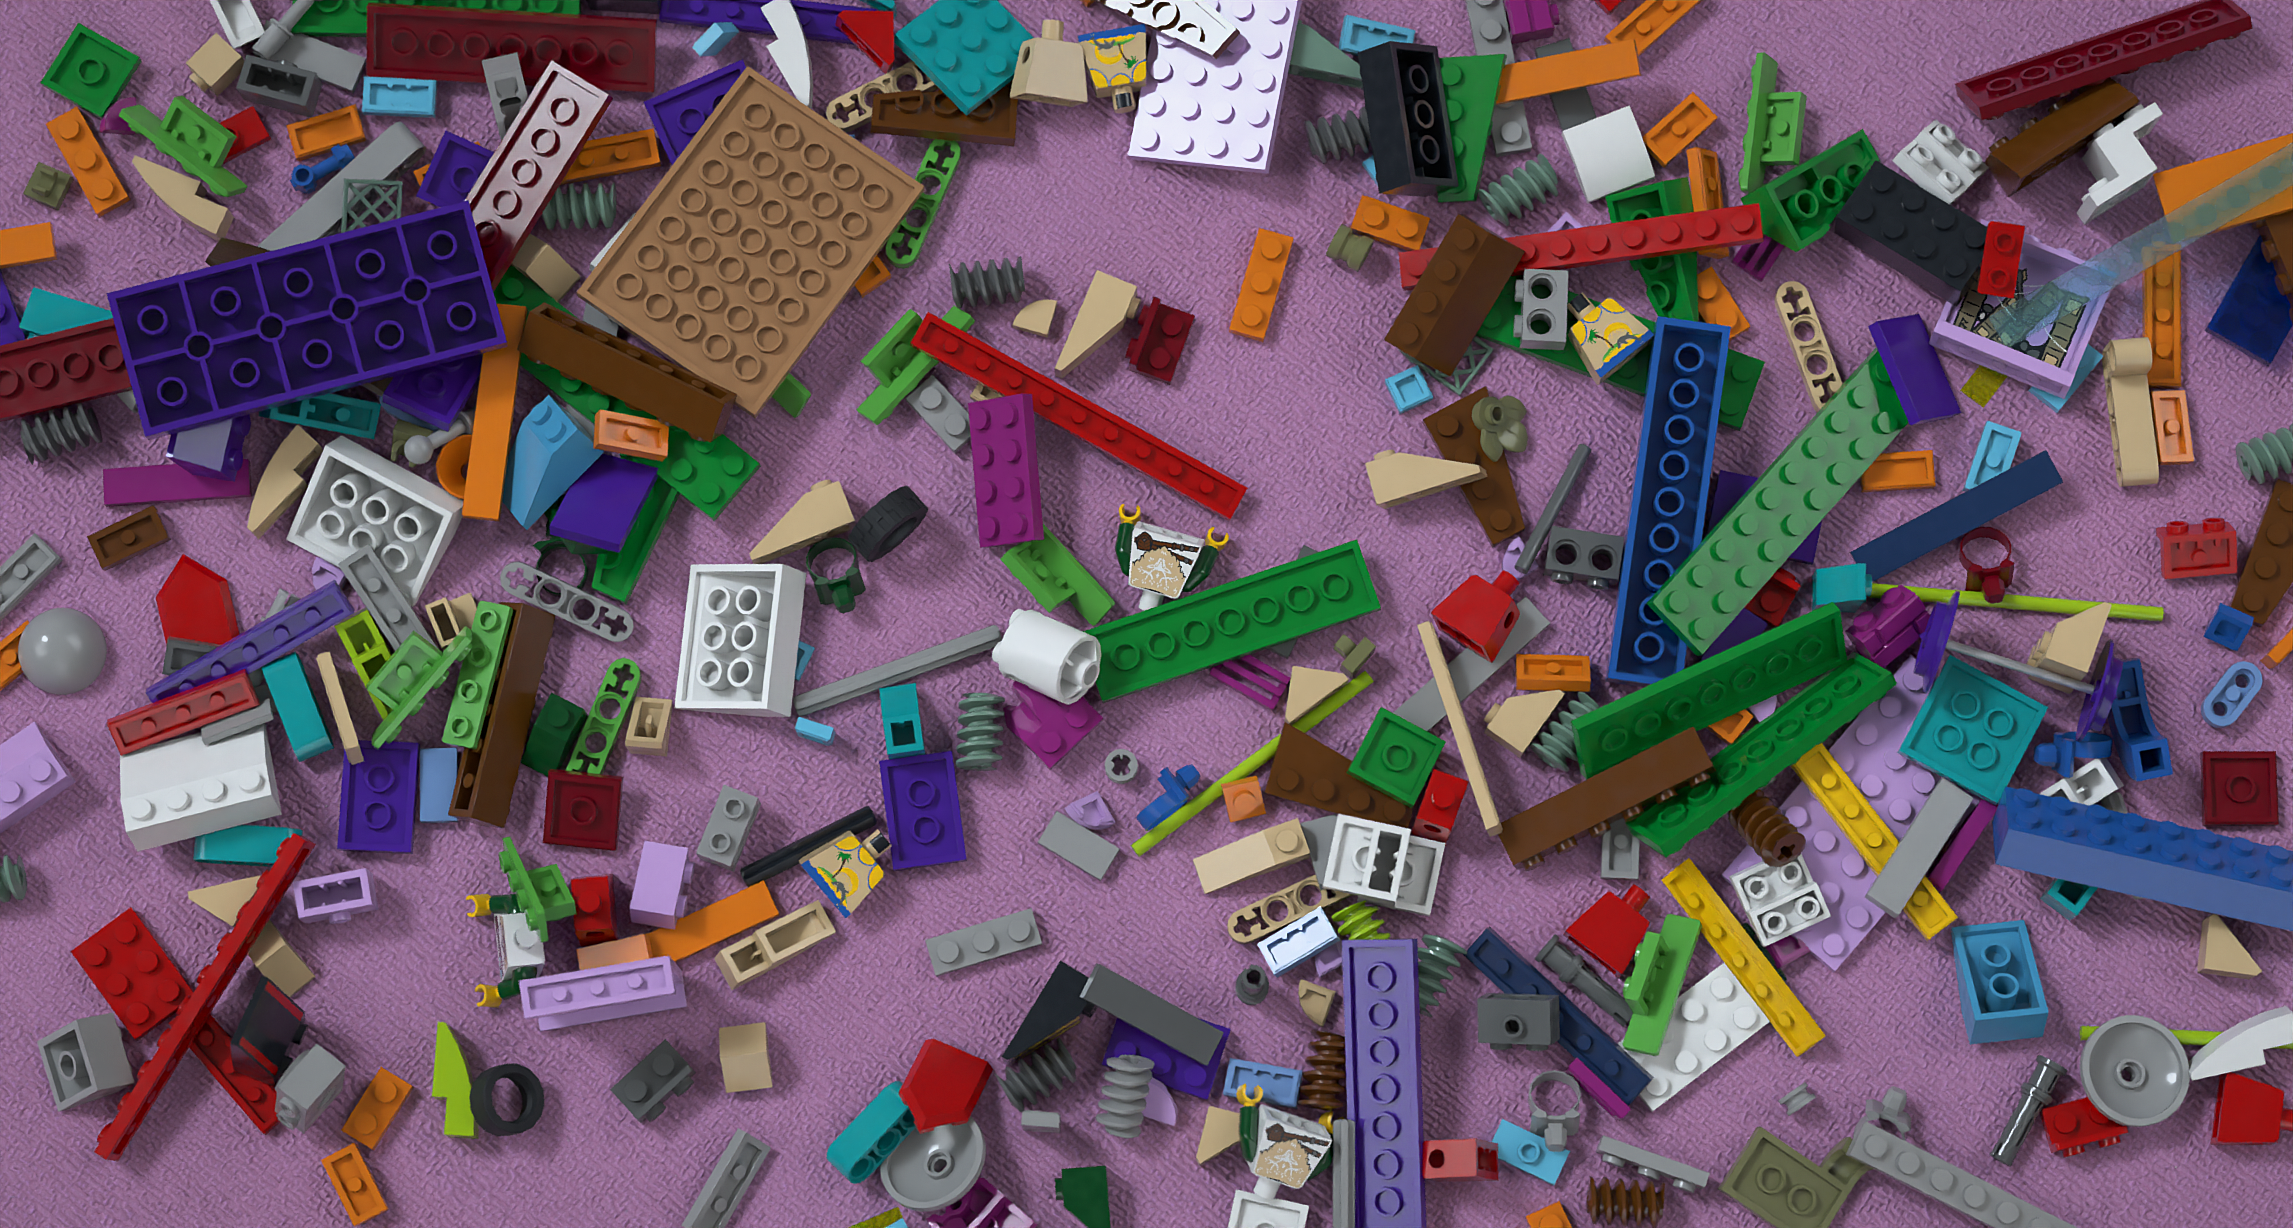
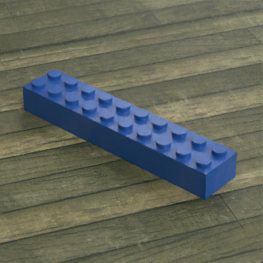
M1658 316L1655 321L1605 682L1646 687L1684 669L1687 645L1651 609L1647 602L1697 548L1702 540L1731 326Z
M2004 788L1992 821L1995 865L2293 931V851L2286 850L2278 845L2268 846L2250 842L2242 837L2232 838L2215 834L2207 829L2197 830L2183 827L2171 821L2161 822L2143 818L2135 813L2125 814L2112 811L2100 805H2085L2072 802L2064 797L2045 796L2024 788Z

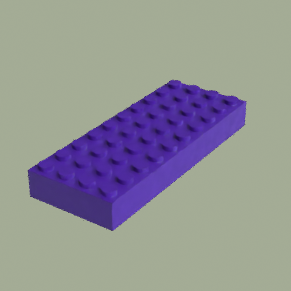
M469 201L106 293L144 435L148 440L507 347L505 333Z

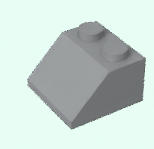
M113 1013L77 1019L37 1041L58 1112L115 1094L135 1083L132 1076V1067L127 1060L121 1040V1031L116 1024Z

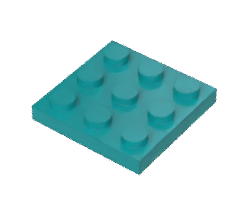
M938 0L894 34V43L967 116L1013 80L1021 44L1034 37L998 0Z
M1949 655L1897 753L1996 806L2049 707Z

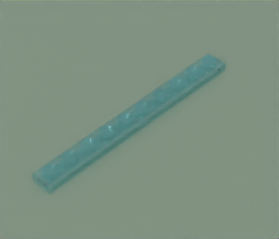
M2293 143L1988 317L2004 346L2011 348L2293 186Z

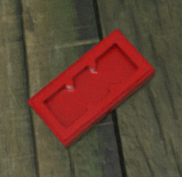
M254 106L219 123L236 136L223 164L271 140Z

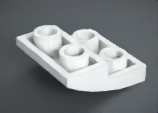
M1630 105L1562 132L1563 140L1575 166V175L1587 203L1655 178L1647 149Z
M1934 120L1924 128L1892 160L1921 188L1950 205L1989 168L1982 162L1981 156L1976 151L1967 148L1956 138L1954 131L1950 127L1941 124L1938 120Z
M1802 854L1794 861L1781 867H1770L1762 861L1729 876L1739 901L1763 947L1831 917L1817 883L1813 881Z

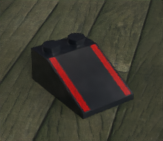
M261 976L230 1042L233 1070L275 1087L278 1078H281L293 1062V1058L289 1057V1054L294 1044L301 1045L309 1025L304 1023L305 1011L265 976Z

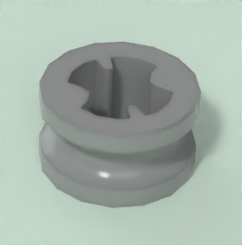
M1117 749L1111 752L1105 761V771L1108 778L1118 784H1125L1134 779L1138 770L1137 759L1134 754L1125 749ZM1120 757V761L1123 760V757L1130 761L1128 764L1130 772L1124 776L1122 772H1120V775L1112 772L1115 768L1113 760Z
M1806 1082L1778 1101L1780 1105L1785 1104L1788 1110L1786 1113L1788 1116L1816 1098L1814 1093L1810 1094L1807 1092L1808 1085Z

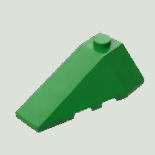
M1862 129L1740 199L1744 205L1759 203L1763 234L1797 252L1827 233L1830 229L1829 225L1843 208L1875 161L1879 162L1880 159Z
M1688 177L1661 181L1605 196L1611 223L1694 212ZM1697 251L1629 260L1633 270L1639 271L1647 286L1646 294L1658 316L1699 322Z

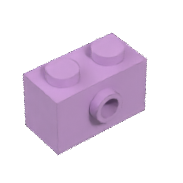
M644 841L630 904L632 923L675 930L677 918H684L687 896L682 894L685 883L691 884L695 867V862L689 861L688 848Z
M366 868L293 882L298 918L304 923L329 919V924L351 921V915L379 910L373 874Z

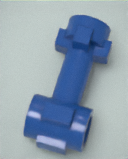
M338 144L332 147L333 156L311 168L301 164L294 167L290 182L295 191L309 195L316 191L317 180L339 168L343 169L355 158L349 146L345 144L340 147Z

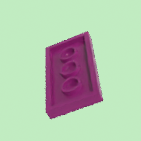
M1017 394L968 403L980 548L1044 540L1032 394Z

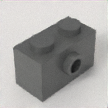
M246 55L236 89L245 101L312 118L323 84L316 72L300 69L291 62L284 60L274 62Z
M1486 993L1477 999L1478 1043H1490V1049L1506 1050L1511 1049L1512 1044H1525L1526 1050L1544 1051L1548 1050V1045H1552L1560 1039L1559 995Z

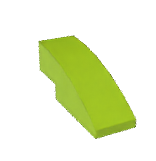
M365 607L336 623L334 627L366 687L368 682L392 656V653L374 618ZM368 691L384 721L393 709Z
M438 1022L432 1097L437 1100H446L444 1135L450 1138L479 1139V1125L476 1123L470 1110L469 1095L474 1082L470 1066L451 1026L445 1022Z

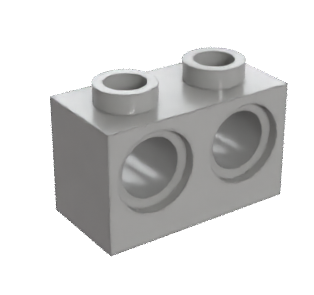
M517 53L482 60L501 141L528 99Z
M1524 269L1522 280H1516L1515 302H1521V315L1514 316L1513 335L1514 337H1520V348L1564 350L1567 331L1568 271ZM1535 285H1544L1550 290L1551 295L1548 298L1539 299L1533 295L1531 288ZM1535 320H1542L1548 324L1550 330L1545 334H1536L1532 331L1530 323Z
M723 785L697 849V856L701 860L734 872L760 809L761 802L759 799Z

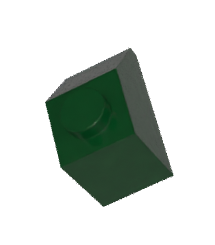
M551 692L533 726L521 764L548 777L550 769L560 770L588 718L586 711Z
M1106 1166L1061 1169L1062 1178H1055L1056 1201L1063 1200L1064 1209L1086 1228H1111Z

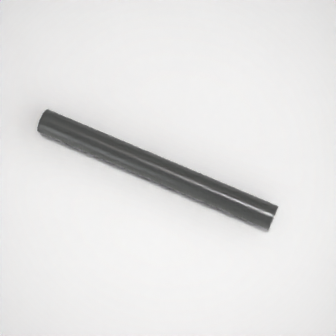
M1584 444L1578 445L1514 566L1517 571L1523 574L1528 573L1592 451L1590 447Z

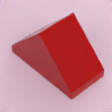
M842 10L837 15L835 25L885 74L888 73L894 63V11Z

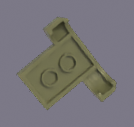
M1756 1127L1718 1187V1190L1773 1228H1828L1854 1185L1867 1171L1873 1170V1168L1846 1155L1853 1140L1851 1137H1845L1839 1141L1818 1166L1764 1128Z

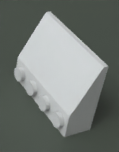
M340 436L325 445L286 540L339 567L338 564L370 544L410 606L413 607L457 531L462 519L464 500L450 495L442 488L346 437Z
M785 564L691 565L674 708L758 717L791 716L806 581L805 572Z
M265 723L204 745L200 732L150 745L122 756L120 755V791L125 829L137 852L282 814Z

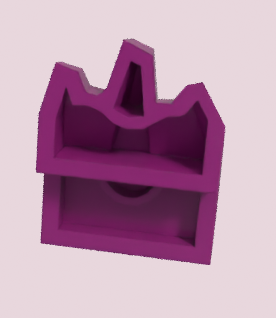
M1015 680L1011 689L1021 704L1003 707L1006 727L1049 770L1059 763L1103 721V717L1083 696L1074 703L1065 704Z
M978 1177L972 1188L962 1198L945 1207V1214L942 1216L933 1214L926 1219L931 1228H1036L1038 1226L985 1178Z

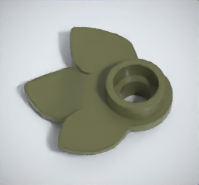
M1507 395L1500 399L1492 396L1484 397L1474 405L1472 410L1473 423L1481 430V447L1493 462L1500 458L1503 449L1520 453L1524 452L1527 448L1528 435L1525 426L1521 423L1527 411L1524 404L1513 396Z

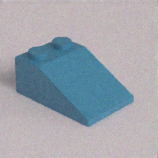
M550 395L537 404L523 420L507 461L502 502L526 530L604 453L603 450L593 449L594 439L577 419Z
M2018 920L1952 927L1951 937L1961 1011L1969 1044L2043 1037L2049 1012L2025 921Z

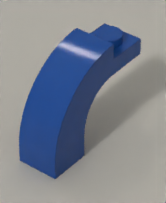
M2137 657L2123 660L2121 677L2116 691L2117 698L2113 700L2107 717L2119 758L2128 775L2137 782L2173 775L2167 738L2159 734L2150 713L2141 660Z

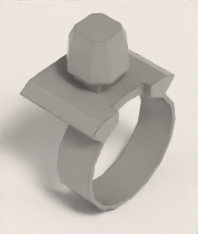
M1555 1070L1541 1073L1530 1084L1528 1104L1533 1113L1530 1132L1537 1136H1544L1545 1146L1549 1151L1561 1152L1566 1147L1567 1136H1573L1578 1133L1580 1113L1577 1111L1579 1110L1581 1091L1579 1084L1572 1076ZM1546 1081H1560L1569 1085L1574 1090L1578 1101L1572 1109L1565 1112V1115H1547L1532 1100L1531 1093L1535 1087Z
M1892 1086L1887 1090L1882 1102L1874 1099L1866 1100L1865 1112L1867 1115L1861 1118L1855 1126L1853 1138L1861 1121L1868 1122L1882 1118L1896 1124L1905 1141V1132L1911 1130V1117L1907 1112L1903 1111L1907 1101L1906 1091Z

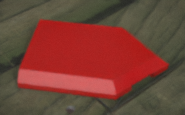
M183 554L155 597L166 646L169 636L223 645L240 635L228 580Z
M934 1038L925 1040L899 1091V1096L904 1105L909 1107L915 1118L914 1124L919 1133L934 1131L935 1127L952 1124V1126L967 1123L992 1074L993 1068L988 1061Z

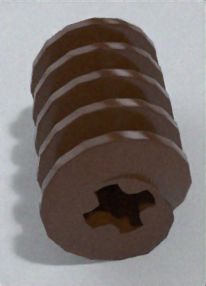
M1760 789L1746 797L1737 808L1728 812V820L1731 826L1738 831L1739 835L1746 840L1747 844L1770 867H1781L1789 864L1805 848L1806 839L1804 835L1797 831L1796 826L1789 822V819L1781 813V810L1773 804L1770 798L1764 796V792Z
M1311 1030L1310 1033L1320 1040L1308 1043V1048L1317 1055L1305 1058V1063L1314 1068V1070L1304 1071L1302 1077L1312 1084L1300 1087V1093L1309 1099L1300 1100L1297 1104L1325 1111L1343 1108L1345 1103L1338 1100L1336 1094L1347 1093V1088L1338 1083L1340 1079H1346V1071L1341 1069V1066L1346 1064L1344 1054L1345 1036Z
M1589 1176L1586 1211L1590 1214L1592 1224H1597L1600 1215L1604 1214L1609 1226L1612 1225L1615 1216L1618 1215L1620 1216L1622 1227H1626L1630 1217H1634L1637 1228L1642 1227L1645 1218L1650 1219L1652 1228H1657L1663 1216L1665 1183H1661L1658 1192H1656L1654 1183L1647 1181L1643 1191H1641L1638 1180H1632L1628 1190H1626L1623 1179L1618 1178L1613 1189H1611L1607 1177H1603L1599 1186L1596 1187L1594 1178Z

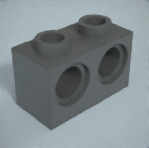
M1552 526L1549 532L1543 575L1551 576V581L1559 584H1572L1573 580L1587 582V587L1608 590L1609 585L1616 586L1619 579L1625 537ZM1560 549H1568L1574 554L1575 561L1572 564L1563 565L1557 561L1555 553ZM1598 554L1605 555L1609 558L1611 567L1603 571L1596 569L1592 564V557Z

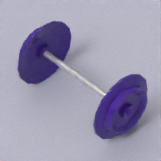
M1955 591L1947 603L1936 601L1925 631L1919 634L1921 644L1913 670L1914 674L1923 677V693L1927 694L1930 690L1946 648L2085 692L2086 696L2077 726L2076 741L2081 742L2089 730L2097 732L2102 730L2113 700L2117 698L2116 691L2123 667V660L2114 656L2113 640L2109 639L2106 642L2094 669L2090 684L1948 640L1958 607L1960 592Z

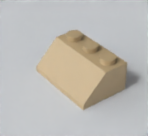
M2101 603L2058 622L2051 632L2044 631L2042 638H2039L2036 646L2032 647L2026 664L2081 681L2088 673L2112 604ZM2029 675L2028 677L2030 680L2068 694L2073 691L2072 688Z

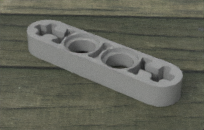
M520 561L511 562L501 572V585L508 593L603 638L620 642L627 639L632 633L634 626L633 618L626 610L527 563ZM517 568H521L524 570L523 577L532 582L534 575L542 577L535 586L533 597L525 594L530 587L519 583L517 588L510 586L511 579L507 577L508 571L515 572ZM553 583L560 588L561 598L558 602L547 604L542 601L540 589L543 585ZM580 599L591 601L595 609L592 617L586 620L577 618L573 613V606L576 601ZM601 606L609 609L604 616L610 619H616L618 615L623 616V624L627 626V630L625 632L619 630L614 635L610 633L611 626L601 621L600 628L592 624L599 617Z

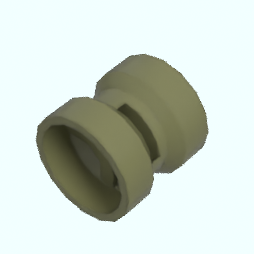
M1341 224L1328 247L1326 256L1335 261L1341 259L1347 262V266L1350 269L1359 272L1373 246L1374 240L1366 235L1358 236L1353 233L1352 228Z

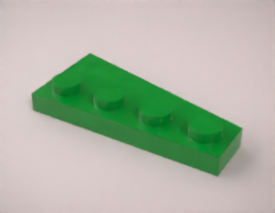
M1506 54L1439 58L1459 187L1438 193L1439 203L1476 202L1486 158L1485 150L1488 136L1491 135L1496 100L1498 101L1501 75L1507 59Z
M620 454L622 459L640 463L631 455ZM659 477L620 553L609 550L608 554H598L592 589L626 605L680 495Z

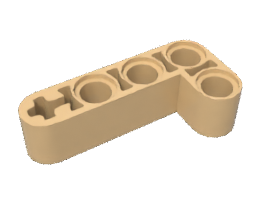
M2148 337L2110 340L2103 349L2102 366L2117 482L2119 487L2157 484L2159 467L2147 373L2152 367L2151 343Z

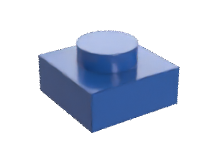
M2220 603L2209 621L2203 637L2238 651L2252 627L2254 617Z

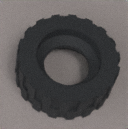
M909 486L899 487L878 501L876 505L861 517L852 528L851 533H849L848 540L868 562H874L900 545L920 525L928 512V507Z

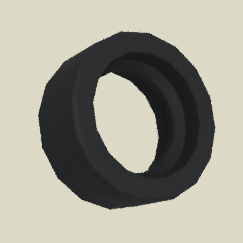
M517 1063L494 1066L480 1073L473 1082L469 1095L470 1110L476 1123L485 1132L495 1136H511L523 1133L534 1127L541 1118L545 1104L544 1090L538 1077L529 1068ZM501 1078L510 1079L518 1087L522 1096L520 1116L511 1122L504 1121L496 1113L492 1104L494 1084Z

